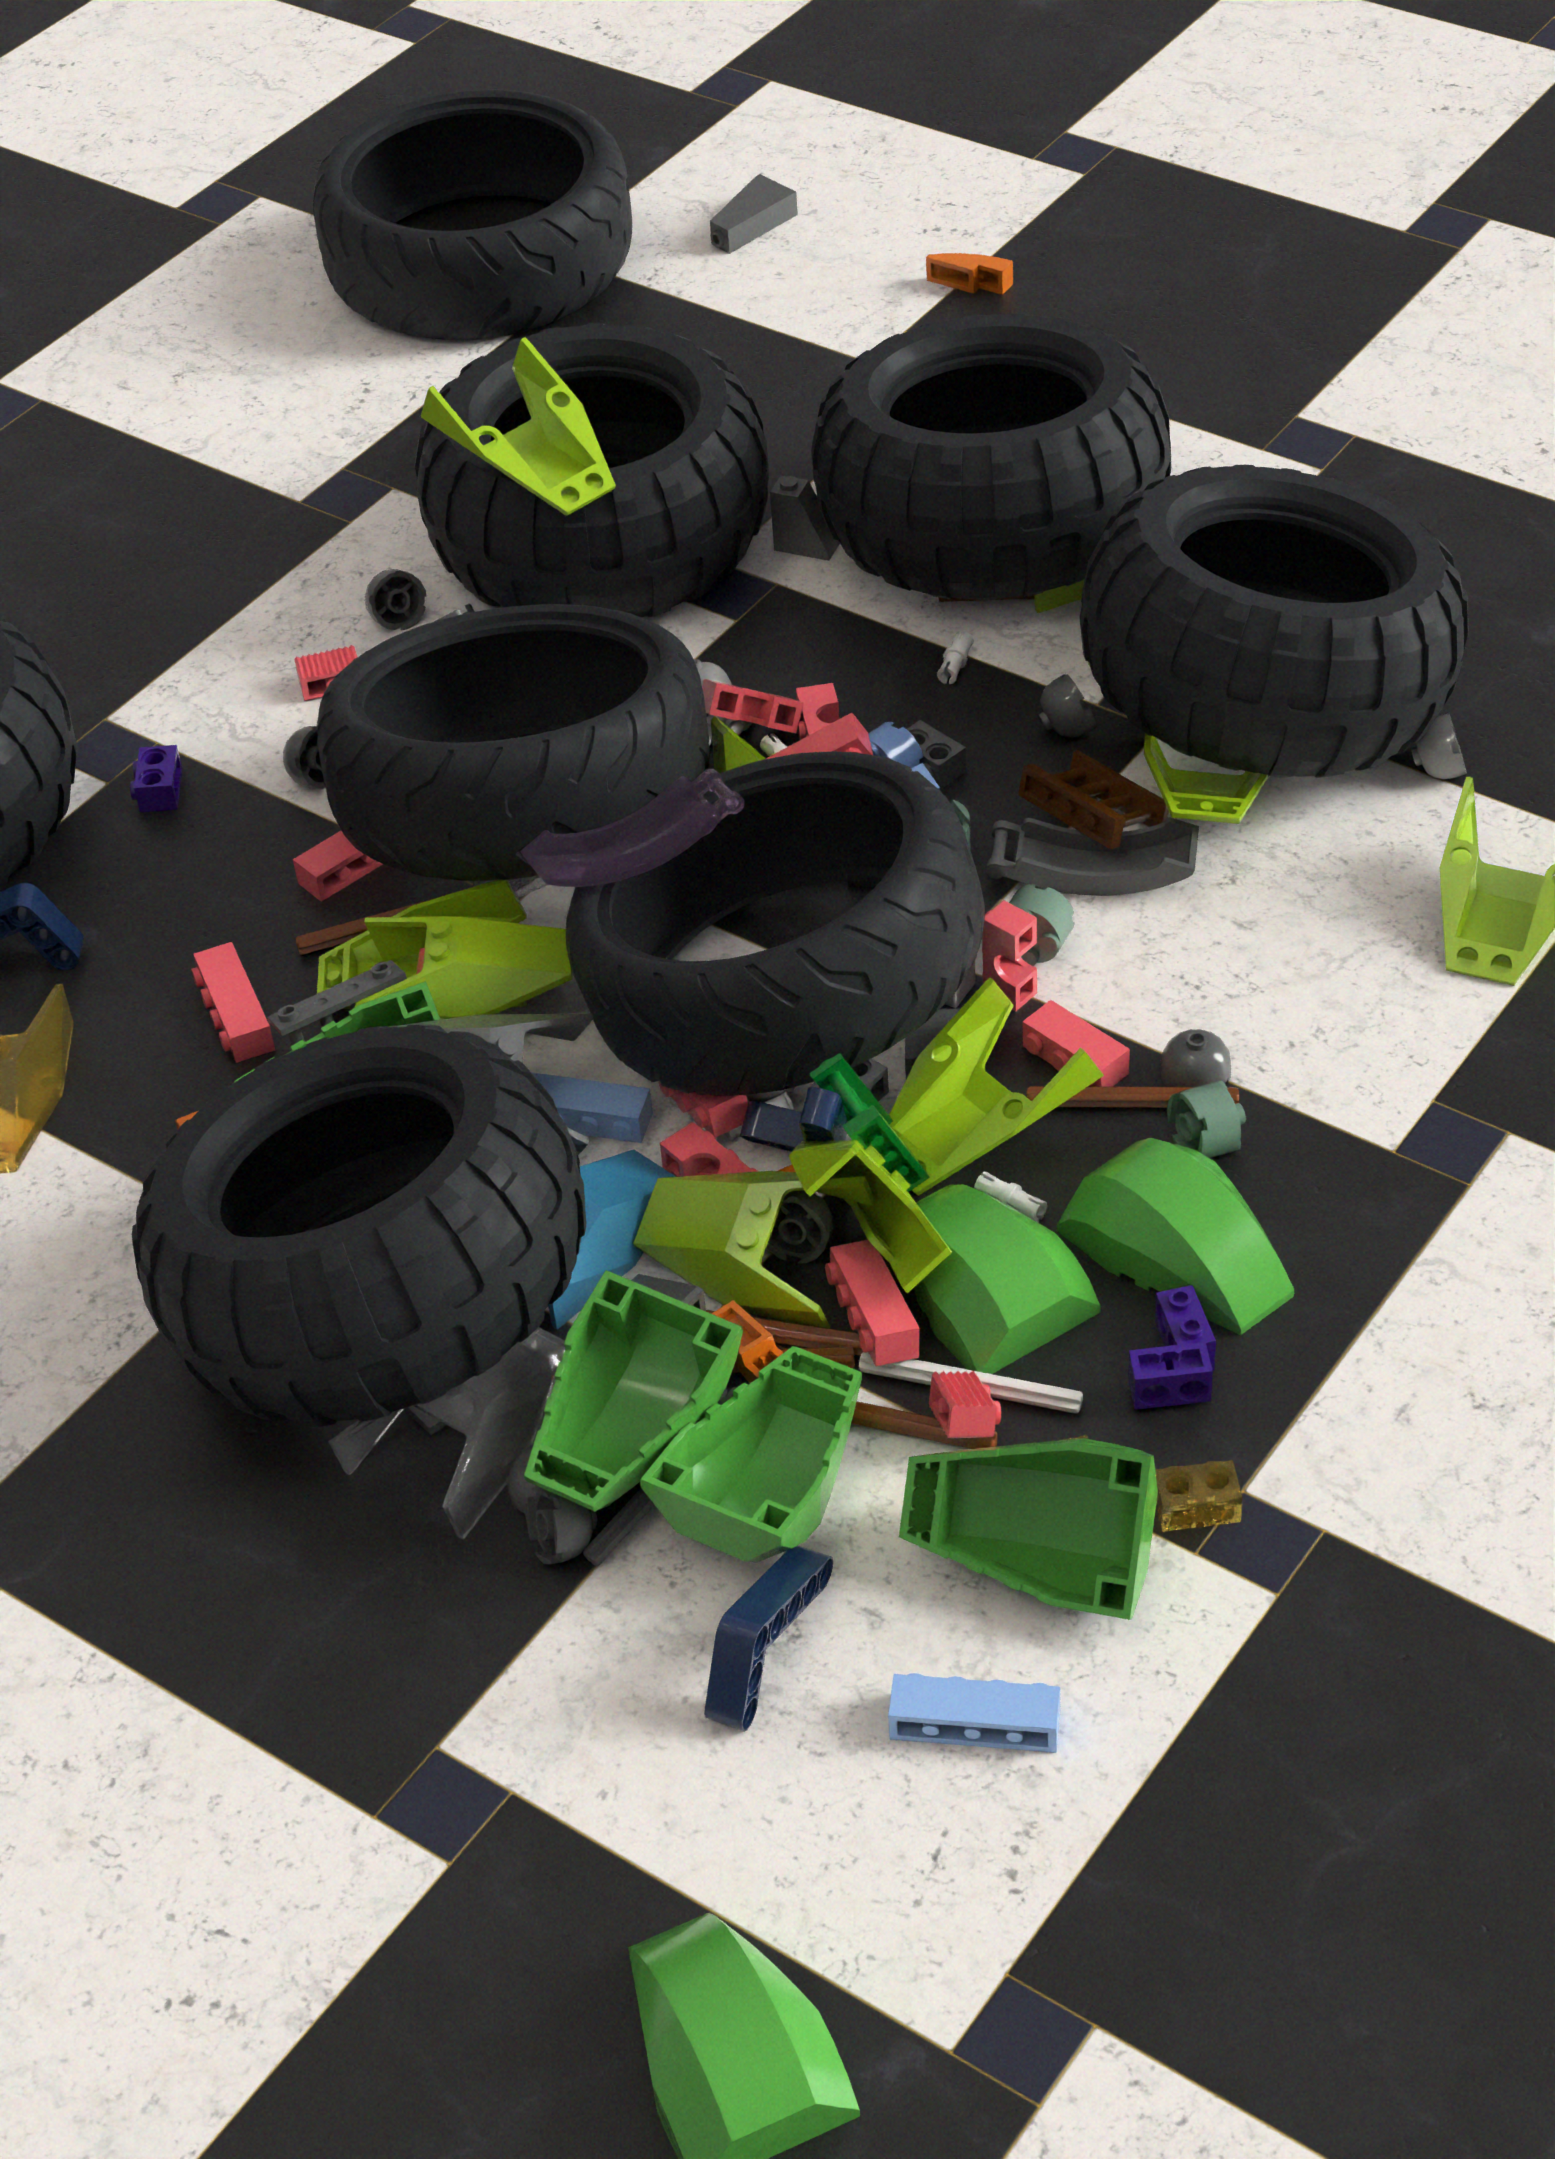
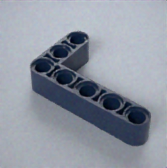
M20 883L0 892V940L20 932L55 968L71 970L78 965L84 941L83 934L39 888L29 883Z
M809 1087L802 1112L763 1102L749 1101L740 1137L750 1142L790 1152L802 1141L845 1140L847 1133L843 1125L847 1123V1118L841 1096L826 1089Z
M798 1545L787 1550L724 1613L715 1635L705 1703V1718L744 1732L748 1730L758 1706L766 1649L827 1586L833 1569V1557Z

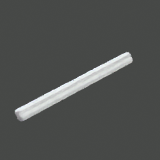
M863 1352L859 1360V1370L861 1372L931 1385L932 1374L935 1371L938 1374L943 1371L946 1374L950 1371L953 1374L957 1371L961 1374L964 1371H967L968 1374L972 1372V1370L915 1359L875 1366L869 1352ZM974 1371L982 1384L989 1386L990 1394L993 1398L1071 1413H1078L1082 1407L1083 1393L1080 1391Z

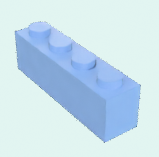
M531 1072L552 1097L559 1115L568 1128L585 1136L642 1143L653 1114L650 1088Z
M917 1673L908 1675L894 1674L888 1713L890 1740L1057 1753L1060 1721V1687L1049 1686L1044 1683L1020 1684L1007 1683L1003 1680H968L957 1676L942 1678L923 1676Z

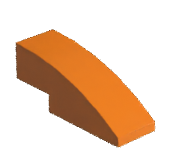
M966 253L929 254L926 257L927 281L973 294L980 288L1003 295L1013 285L1012 260Z
M734 1300L711 1313L742 1326L743 1334L734 1366L749 1383L759 1377L761 1369L783 1354L776 1347L773 1335Z

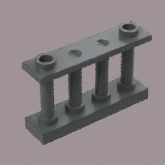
M392 960L375 964L370 970L301 1002L284 1006L277 1013L267 1018L281 1036L288 1034L291 1045L296 1044L302 1039L305 1042L301 1027L317 1020L320 1021L321 1027H324L334 1021L332 1013L349 1005L352 1010L355 1008L356 1002L407 979L405 972Z

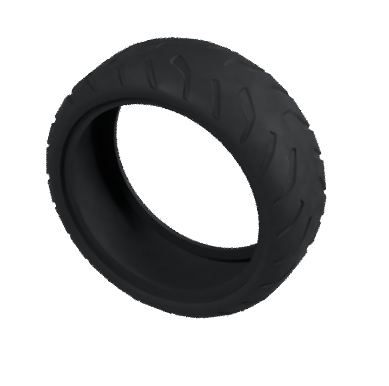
M500 89L465 90L432 95L397 105L367 119L347 133L331 148L319 167L313 193V212L324 269L335 292L347 306L369 321L376 322L382 327L399 333L441 340H477L508 336L547 325L577 311L607 289L624 265L632 238V211L628 176L623 155L614 137L593 116L587 115V112L569 103L540 94ZM519 196L551 203L550 206L525 218L480 229L432 231L395 224L408 215L424 208L470 197Z
M539 604L488 609L431 622L391 637L355 658L330 682L320 702L316 728L318 733V750L328 802L337 824L350 843L360 852L386 866L420 876L460 881L511 880L553 874L589 865L601 849L635 818L672 794L704 780L710 760L709 734L701 678L694 659L683 642L660 625L623 611L587 605Z
M837 751L798 753L752 762L708 777L672 794L624 827L601 849L576 884L566 918V948L575 980L590 1013H593V1021L598 1032L610 1050L626 1066L651 1082L660 1081L664 1087L688 1094L696 1092L697 1095H752L781 1091L815 1082L809 1073L817 1069L822 1062L833 1058L838 1053L844 1057L852 1068L888 1050L920 1028L955 994L975 961L983 935L985 905L977 870L959 818L946 796L918 771H912L910 767L875 755ZM833 881H869L878 883L869 894L848 911L826 925L788 943L729 959L711 961L672 960L687 943L710 925L726 915L762 898L817 883Z

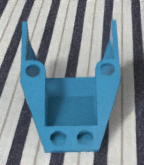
M630 1150L580 1166V1173L584 1182L586 1231L585 1235L581 1237L577 1262L572 1271L568 1287L563 1295L553 1304H548L552 1326L557 1330L582 1310L605 1270L623 1276L636 1266L644 1253L635 1247L633 1242L657 1178L676 1176L636 1150Z

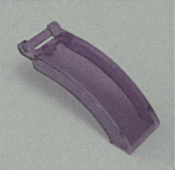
M707 769L692 782L684 776L679 777L648 804L621 820L597 829L578 833L554 834L544 830L520 852L548 885L583 887L617 882L652 870L681 854L701 837L711 833L716 824L728 814L739 813L744 807V799L739 793L731 791L723 783V778L718 771ZM707 791L714 792L719 798L713 805L703 796Z

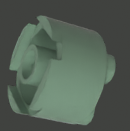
M1028 884L1019 888L1009 902L1037 917V943L1021 956L1025 962L1032 966L1036 963H1043L1053 959L1074 928L1072 920L1074 911L1069 901L1061 893L1050 887H1046L1045 890L1035 888L1037 884Z
M1220 1080L1190 1088L1170 1096L1167 1117L1169 1124L1175 1122L1178 1133L1172 1135L1175 1144L1195 1149L1208 1158L1234 1152L1241 1148V1125L1245 1124L1246 1121L1245 1112L1241 1104L1234 1103L1223 1081Z

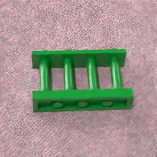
M840 1053L833 1058L825 1060L817 1069L809 1073L820 1088L835 1092L841 1096L848 1121L843 1125V1128L851 1140H857L865 1149L870 1145L873 1146L886 1161L882 1166L890 1174L895 1170L898 1171L910 1184L911 1187L907 1189L908 1192L930 1178L923 1166L889 1125L893 1122L890 1115Z

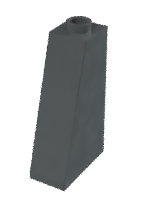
M761 174L757 175L710 220L712 245L730 254L797 216L796 191Z

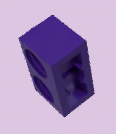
M177 745L139 748L138 761H133L135 781L130 782V794L132 800H137L140 812L178 810L183 768Z
M1193 1285L1156 1292L1155 1323L1164 1345L1172 1346L1206 1342L1212 1371H1215L1216 1339Z
M1206 1342L1129 1350L1128 1381L1135 1410L1211 1401L1213 1371Z

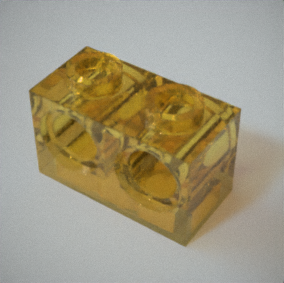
M1233 1460L1209 1461L1204 1464L1180 1467L1170 1466L1155 1470L1158 1489L1156 1507L1162 1532L1241 1522L1242 1494Z

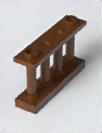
M1078 750L1073 752L1070 770L1050 774L1033 763L1023 766L1018 793L1020 797L1109 849L1120 847L1123 828L1138 823L1151 827L1165 822L1168 818L1169 810L1163 798ZM1071 782H1072L1073 784L1077 785L1078 787L1074 788L1073 786L1069 785L1068 783H1071ZM1092 796H1096L1101 800L1097 801L1093 799ZM1118 809V810L1124 812L1125 814H1122V815H1121V814H1119L1118 812H1116V811H1114V810Z

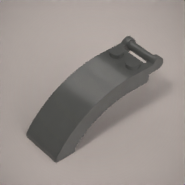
M1168 817L1165 822L1155 826L1122 832L1120 847L1109 849L1078 830L1056 826L1033 818H1025L1021 825L1000 820L993 824L992 837L994 842L991 859L987 861L985 872L993 879L1007 877L1025 884H1037L1036 886L1046 889V887H1050L1058 892L1077 895L1110 896L1149 891L1174 884L1193 875L1196 863L1199 826ZM1009 839L1016 841L1013 862L1004 859L1006 843Z

